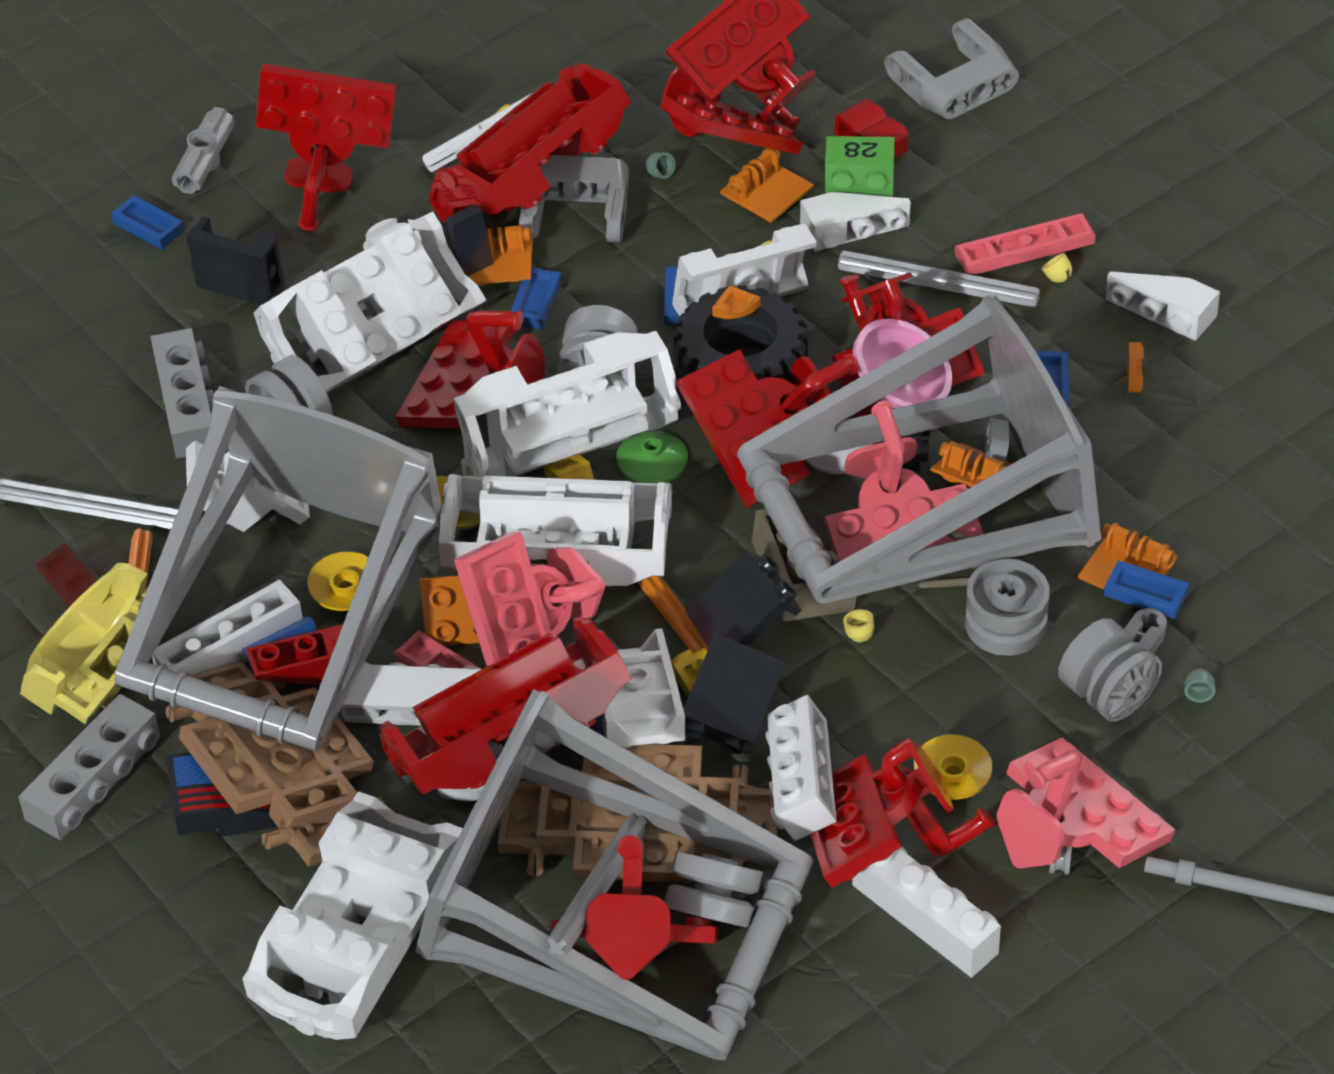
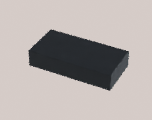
M474 204L447 217L446 223L453 254L464 274L470 276L492 265L493 260L482 210Z

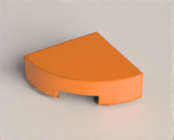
M729 285L712 307V314L714 317L723 319H736L747 316L761 306V297Z
M1129 342L1127 359L1128 392L1141 393L1143 389L1142 359H1144L1142 342Z

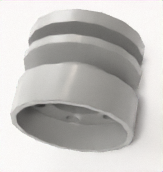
M605 305L582 307L570 314L565 323L562 339L563 346L560 350L557 366L558 374L585 366L584 343L616 332L637 333V327L633 320L621 310Z
M1103 618L1089 625L1071 642L1062 656L1058 667V678L1079 697L1087 698V703L1107 721L1117 722L1137 710L1150 696L1160 678L1162 662L1155 654L1148 651L1143 644L1133 642L1132 636L1114 620Z

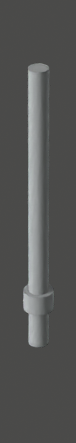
M1149 856L1146 859L1144 872L1175 878V883L1191 886L1193 882L1334 913V897L1195 867L1196 862L1182 859L1179 860V863Z

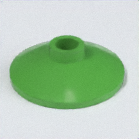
M656 430L643 431L630 436L620 445L616 455V462L620 473L633 483H669L677 479L685 471L688 464V452L684 443L670 433Z

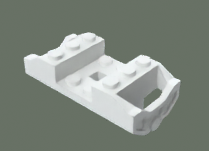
M432 211L383 236L370 248L328 271L323 272L321 270L259 306L254 312L260 335L271 352V359L275 364L289 355L296 356L283 334L278 318L286 305L289 306L301 326L294 333L300 344L306 341L310 348L306 354L311 363L321 359L329 373L328 375L317 376L328 393L443 328L451 321H455L478 308L486 301V298L478 285L464 274L446 243L442 225ZM415 230H419L422 244L415 235ZM368 300L378 314L375 317H372L371 314L365 317L362 312L367 309L364 303Z
M657 331L647 334L616 332L584 343L585 366L528 385L517 366L482 377L464 395L455 397V412L462 431L465 458L461 460L464 476L517 477L543 468V465L578 453L581 455L623 441L634 434L655 430L678 420V410L681 409L680 399L675 389L676 377L668 349ZM650 358L653 367L654 394L643 398L635 385L634 363ZM484 413L487 415L490 447L486 449L476 420V416Z
M450 474L447 483L444 485V504L441 511L439 533L440 567L456 569L454 559L513 531L522 533L530 560L547 559L548 552L556 547L574 548L585 561H589V565L603 579L605 586H628L653 575L664 576L667 532L672 510V484L658 482V484L632 483V481L507 476L475 477ZM459 510L480 514L477 542H455ZM654 519L653 549H632L635 522Z
M358 791L354 799L337 812L319 841L322 863L294 909L291 910L279 906L262 933L249 969L243 977L247 997L272 1016L295 1026L303 1034L309 1036L316 1034L334 1040L356 1038L422 926L429 895L463 828L449 823L428 825L393 812L376 797ZM363 917H366V920L364 921L363 925L359 924L361 919ZM273 966L302 977L307 996L320 1000L323 992L328 993L330 1004L321 1005L285 991L267 977L269 967Z

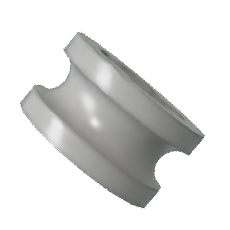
M1072 846L1062 847L1058 860L1050 865L1049 873H1054L1060 869L1064 874L1069 875Z

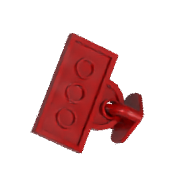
M725 0L669 46L665 52L709 103L735 82L742 89L757 94L758 99L766 107L761 116L765 121L774 116L782 125L793 131L798 127L800 118L794 116L785 105L800 94L814 80L817 74L812 69L797 77L791 71L794 56L793 49L787 38L809 21L811 17L797 0Z
M262 64L256 128L289 133L290 144L297 155L300 156L287 162L284 179L289 185L304 189L302 213L298 221V225L303 231L311 232L318 227L316 216L320 191L342 193L350 188L353 171L343 161L352 154L355 143L389 148L396 85Z
M678 67L670 74L662 94L660 107L668 112L674 129L682 135L692 138L700 133H705L799 155L803 142L792 135V129L781 124H775L774 117L765 121L761 117L763 112H757L756 116L750 115V112L743 108L719 102L722 93L709 103Z
M911 272L863 290L860 289L858 283L859 275H848L839 280L846 294V297L841 298L842 303L849 302L860 332L873 321L895 319L913 324L932 337L960 321L964 316L959 307L929 319L923 308L912 299L903 297L898 283L911 278ZM867 294L869 295L870 301L872 303V305L869 308H867V305L863 297ZM975 345L948 360L952 371V386L985 374ZM853 348L831 356L833 363L841 360L846 354L853 355ZM857 372L854 375H845L839 378L842 387L860 378ZM881 400L853 414L854 418L872 414V407Z
M521 310L517 312L473 311L468 314L466 321H451L395 416L400 427L460 428L455 412L454 398L464 395L482 377L517 366L527 385L545 379V355L535 335L524 334L514 351L507 347L514 332L519 331L522 326L523 312Z
M739 349L677 381L676 385L747 509L759 502L754 496V488L750 487L746 481L747 473L737 457L739 448L749 440L830 395L831 393L827 385L845 375L856 374L859 370V362L854 355L846 354L841 360L818 371L808 357L802 356L792 364L794 384L785 379L774 377L757 380ZM803 460L780 465L781 474L787 478L789 487L810 475Z
M909 737L885 753L881 769L876 772L865 753L832 772L837 822L811 833V838L823 877L833 888L843 881L853 879L863 869L877 861L887 859L894 851L901 848L894 825L905 817L928 850L937 856L950 853L974 839L989 827H994L995 821L985 810L979 808L972 819L946 833L922 797L933 792L944 809L949 813L954 810L948 791L939 772L918 742ZM913 757L919 768L911 771L908 767L900 766L899 764Z
M637 835L624 836L618 842V852L624 858L622 894H602L594 898L587 909L586 926L579 935V937L586 938L590 946L624 980L633 978L669 942L717 943L719 942L720 925H711V919L704 917L687 916L684 917V924L670 923L671 914L668 905L659 897L642 895L644 844L642 838ZM561 918L551 919L550 934Z

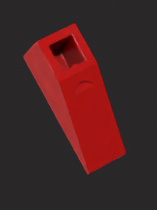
M343 624L246 648L255 680L321 685Z

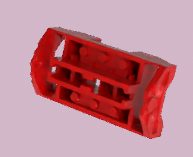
M576 63L573 66L564 67L560 70L558 80L555 83H544L460 151L456 156L462 166L453 165L449 168H439L435 172L434 182L431 183L428 200L441 222H446L447 217L474 204L487 216L500 213L502 210L510 212L518 207H524V209L532 208L541 202V195L551 187L539 166L548 162L551 159L550 155L579 156L584 152L589 151L590 154H595L603 150L608 145L607 140L617 132L625 108L632 102L620 81L598 68L593 69L584 63Z
M579 616L573 619L576 642L564 647L561 639L557 636L554 637L551 633L538 638L413 706L412 708L421 726L404 736L397 726L392 725L390 721L382 723V733H380L382 746L396 774L400 777L408 774L418 791L423 795L433 789H467L469 787L477 789L486 784L496 764V760L487 742L490 740L498 742L510 736L512 728L515 726L533 689L548 693L549 697L568 715L589 728L596 722L595 718L605 713L621 686L632 679L619 652L605 633L599 629L597 630L590 617L583 618Z

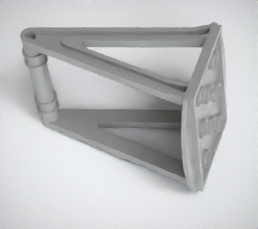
M997 295L983 297L981 303L960 321L749 440L737 452V457L747 473L746 481L750 487L754 488V496L758 502L763 503L788 549L787 557L790 562L796 564L795 571L798 577L805 580L816 602L821 604L984 565L994 560L1009 559L1054 547L1085 545L1089 548L1094 546L1095 542L1101 540L1091 441L1060 395L1034 348L1008 314ZM988 338L993 379L989 383L970 392L892 409V413L901 437L1002 413L1004 419L1009 421V429L1024 458L831 566L832 559L827 552L822 550L823 543L821 539L812 533L789 491V482L781 474L780 465L885 441L878 420L872 414L848 420L844 419ZM1037 483L1040 484L1060 515L923 549Z
M219 386L213 395L208 435L117 666L114 678L115 684L148 695L151 701L160 699L169 702L172 708L176 709L181 706L256 731L258 737L268 735L277 738L278 743L282 745L288 742L315 752L319 751L419 555L436 536H439L442 506L432 453L403 445L370 429L318 410L269 397L241 393ZM228 447L229 461L225 478L198 524ZM252 477L259 480V483L304 503L354 520L380 526L309 716L298 713L296 708L292 706L288 709L277 706L275 701L271 699L265 702L190 677L187 671L178 673L169 670L168 666L163 663L159 666L148 663ZM404 531L406 534L392 559L401 532Z
M533 689L429 895L415 953L421 955L426 960H439L468 965L707 1057L725 1060L738 1031L743 1030L746 1026L745 1015L748 1009H752L755 1005L753 997L785 926L789 925L793 920L791 912L794 905L799 904L802 900L800 892L813 865V859L797 847L574 720L549 697L548 693ZM541 731L655 798L557 763L534 746L537 732ZM521 778L627 817L631 814L637 818L643 817L649 825L775 870L771 879L765 881L763 885L765 893L762 899L758 900L754 905L756 913L724 984H720L716 989L718 997L714 1005L709 1006L707 1009L709 1017L706 1023L699 1021L629 980L621 979L613 971L572 948L566 956L560 957L557 953L551 955L547 950L549 935L467 889ZM452 918L475 924L555 970L447 930V927Z

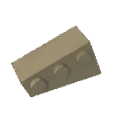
M756 510L752 534V543L756 554L759 556L766 554L776 562L780 569L777 574L795 590L797 596L794 599L802 609L797 616L787 611L780 614L782 621L855 610L857 596L826 604L816 602L805 580L798 577L795 571L796 564L790 562L787 557L788 549L767 510ZM809 525V527H810L812 533H813L814 535L818 536V534H817V533L811 528V526ZM823 547L822 550L827 552L832 559L831 566L837 564L839 557L832 550L828 552Z

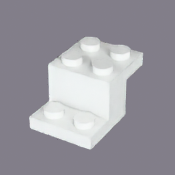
M196 440L186 447L187 486L203 447V444ZM229 451L223 457L204 506V511L208 509L225 478ZM252 477L226 524H230L245 532L272 509L280 515L301 524L310 517L309 504L273 490Z

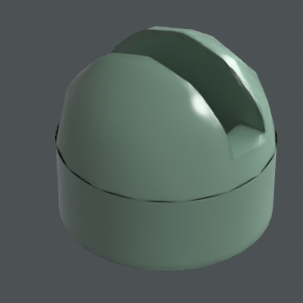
M655 152L651 154L646 160L647 172L655 178H669L675 170L674 157L668 152Z
M1202 668L1189 672L1184 682L1186 697L1198 703L1207 702L1212 699L1216 692L1213 675L1208 670Z

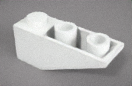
M829 192L801 200L800 224H806L817 242L816 247L813 249L814 251H819L909 226L911 202L909 198Z
M1111 271L1107 276L1106 300L1196 341L1217 317L1220 291L1191 278Z

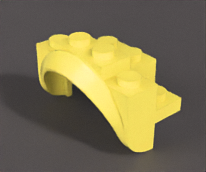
M116 563L108 573L91 585L60 616L32 652L23 677L20 694L50 715L60 707L85 725L100 706L105 709L122 688V686L115 684V672L147 592L145 585L148 574L133 565Z

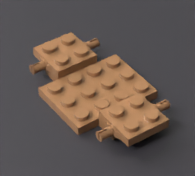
M242 660L189 675L190 677L265 702L269 699L274 700L275 705L286 709L291 706L295 707L298 713L307 716L310 715L318 693L314 687L282 697L278 690L286 689V682L255 680L254 674ZM167 706L166 716L167 719H170V722L186 717H192L197 720L195 723L181 726L179 739L236 814L271 804L269 816L279 829L262 834L263 846H266L265 848L269 850L287 843L297 851L308 867L322 863L319 841L337 812L350 803L357 794V791L349 783L348 779L370 773L374 762L338 716L336 717L321 748L315 752L288 742L283 745L279 744L277 738L268 735L258 737L256 731L181 706L176 709ZM376 797L384 804V801L381 800V797Z
M643 744L624 748L777 836V825L771 814V808L774 807V797L770 789L748 785L749 768L746 765H742L741 777H739V764L733 767L732 778L701 777L702 746ZM584 757L583 773L655 798ZM528 780L519 781L510 803L500 820L498 853L529 855L526 871L531 876H534L535 864L537 876L543 874L544 856H574L573 879H587L627 816ZM647 823L644 826L646 832L642 837L644 844L642 881L693 883V880L678 877L673 873L672 866L676 851L694 855L696 851L698 856L706 853L738 861V866L742 867L743 862L748 861ZM623 868L615 880H623Z

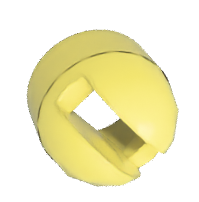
M1065 253L1055 256L1041 268L1047 278L1056 283L1065 282L1072 274V265Z
M858 609L845 615L843 619L844 629L847 636L853 641L865 642L873 635L875 625L871 612Z

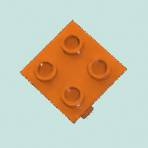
M766 148L758 159H752L749 164L743 166L741 172L737 175H732L729 178V183L720 191V194L772 223L813 189L814 184L780 166V152L775 149Z
M522 224L505 227L506 237H504L503 228L498 227V238H494L493 229L488 228V241L493 264L468 277L478 286L531 279L533 234L530 233L529 227L523 228Z
M951 441L950 443L943 442L941 444L938 455L943 458L933 465L930 471L942 475L947 481L966 483L967 486L972 487L1013 463L1000 461L990 456L986 457V454L981 450L963 443L958 444Z
M1106 523L1101 532V537L1104 540L1078 575V579L1104 590L1105 584L1118 560L1166 576L1177 561L1178 555H1175V552L1170 550L1168 544L1158 543L1146 535L1140 540L1139 532L1134 531L1130 536V530L1120 527L1118 523H1113L1112 525Z
M459 575L419 579L425 634L444 646L479 643Z

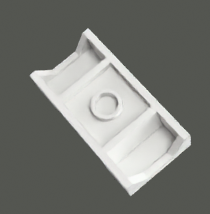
M803 223L774 231L771 244L760 245L753 249L730 253L719 258L715 256L712 249L681 256L678 262L672 305L680 316L693 301L698 303V299L708 292L712 295L717 293L719 288L729 287V285L736 288L737 286H747V289L756 290V287L764 288L771 295L775 292L781 296L807 290L809 284L802 263L804 250L815 248L817 242L806 224Z
M655 629L640 648L617 650L632 680L621 686L605 713L602 714V726L605 738L623 748H629L633 745L668 744L674 741H685V715L663 629Z

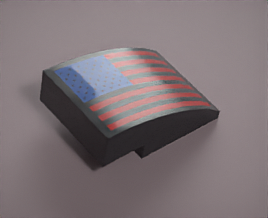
M190 752L165 755L174 817L179 835L218 828L220 837L278 827L269 816L271 804L236 814Z

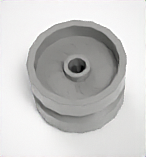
M289 355L273 364L271 372L267 370L262 371L246 381L245 390L248 394L278 399L333 415L331 402L321 381L310 366L297 356Z
M1015 559L994 560L977 568L967 583L965 629L970 640L982 650L995 655L1006 656L1026 653L1039 645L1047 632L1050 586L1044 574L1033 565Z
M676 851L672 866L673 873L678 877L693 880L695 883L693 888L679 884L668 886L664 902L673 910L749 928L754 907L750 902L732 898L731 895L733 890L747 894L757 893L763 872L738 866V861L706 853L698 856Z

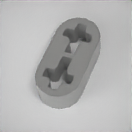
M990 418L986 430L984 454H986V457L990 456L1006 462L1009 448V421Z
M1144 608L1134 614L1124 630L1132 636L1133 642H1140L1148 651L1154 654L1165 638L1167 620L1159 610ZM1150 625H1153L1147 630L1146 633H1142L1143 628H1147Z

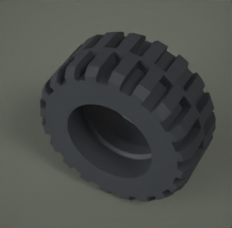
M737 286L741 290L761 297V306L753 313L741 318L723 319L714 317L712 314V307L728 287L719 288L717 293L712 295L710 292L702 295L698 299V303L693 301L684 310V313L679 316L673 333L674 367L677 380L727 356L719 352L723 349L733 346H751L763 350L758 354L744 357L757 380L774 377L785 379L794 384L792 364L802 356L808 357V331L806 330L804 317L791 302L785 303L783 296L775 292L771 295L764 288L756 287V290L747 289V286Z

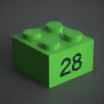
M826 136L825 194L841 192L893 197L894 137Z

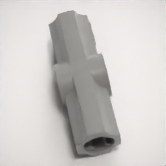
M214 107L212 111H208L199 128L193 130L187 136L188 148L172 175L173 185L178 187L182 193L194 194L196 190H200L209 172L217 169L220 165L219 153L235 125L234 116L230 115L225 108Z

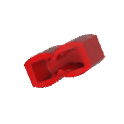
M865 99L835 116V136L894 137V159L907 152L909 134L906 127L893 118L887 117L884 109L872 101Z

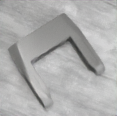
M969 18L956 22L952 27V33L958 50L971 61L935 78L906 51L897 50L887 55L884 59L889 77L921 107L945 119L955 118L1007 93L1015 86L1019 78L1017 69L1003 48Z
M550 155L551 159L539 166L551 187L541 195L542 200L537 205L529 209L521 207L519 225L522 224L523 228L529 227L534 239L539 235L545 200L606 203L604 217L607 220V242L621 243L628 206V165L617 158Z

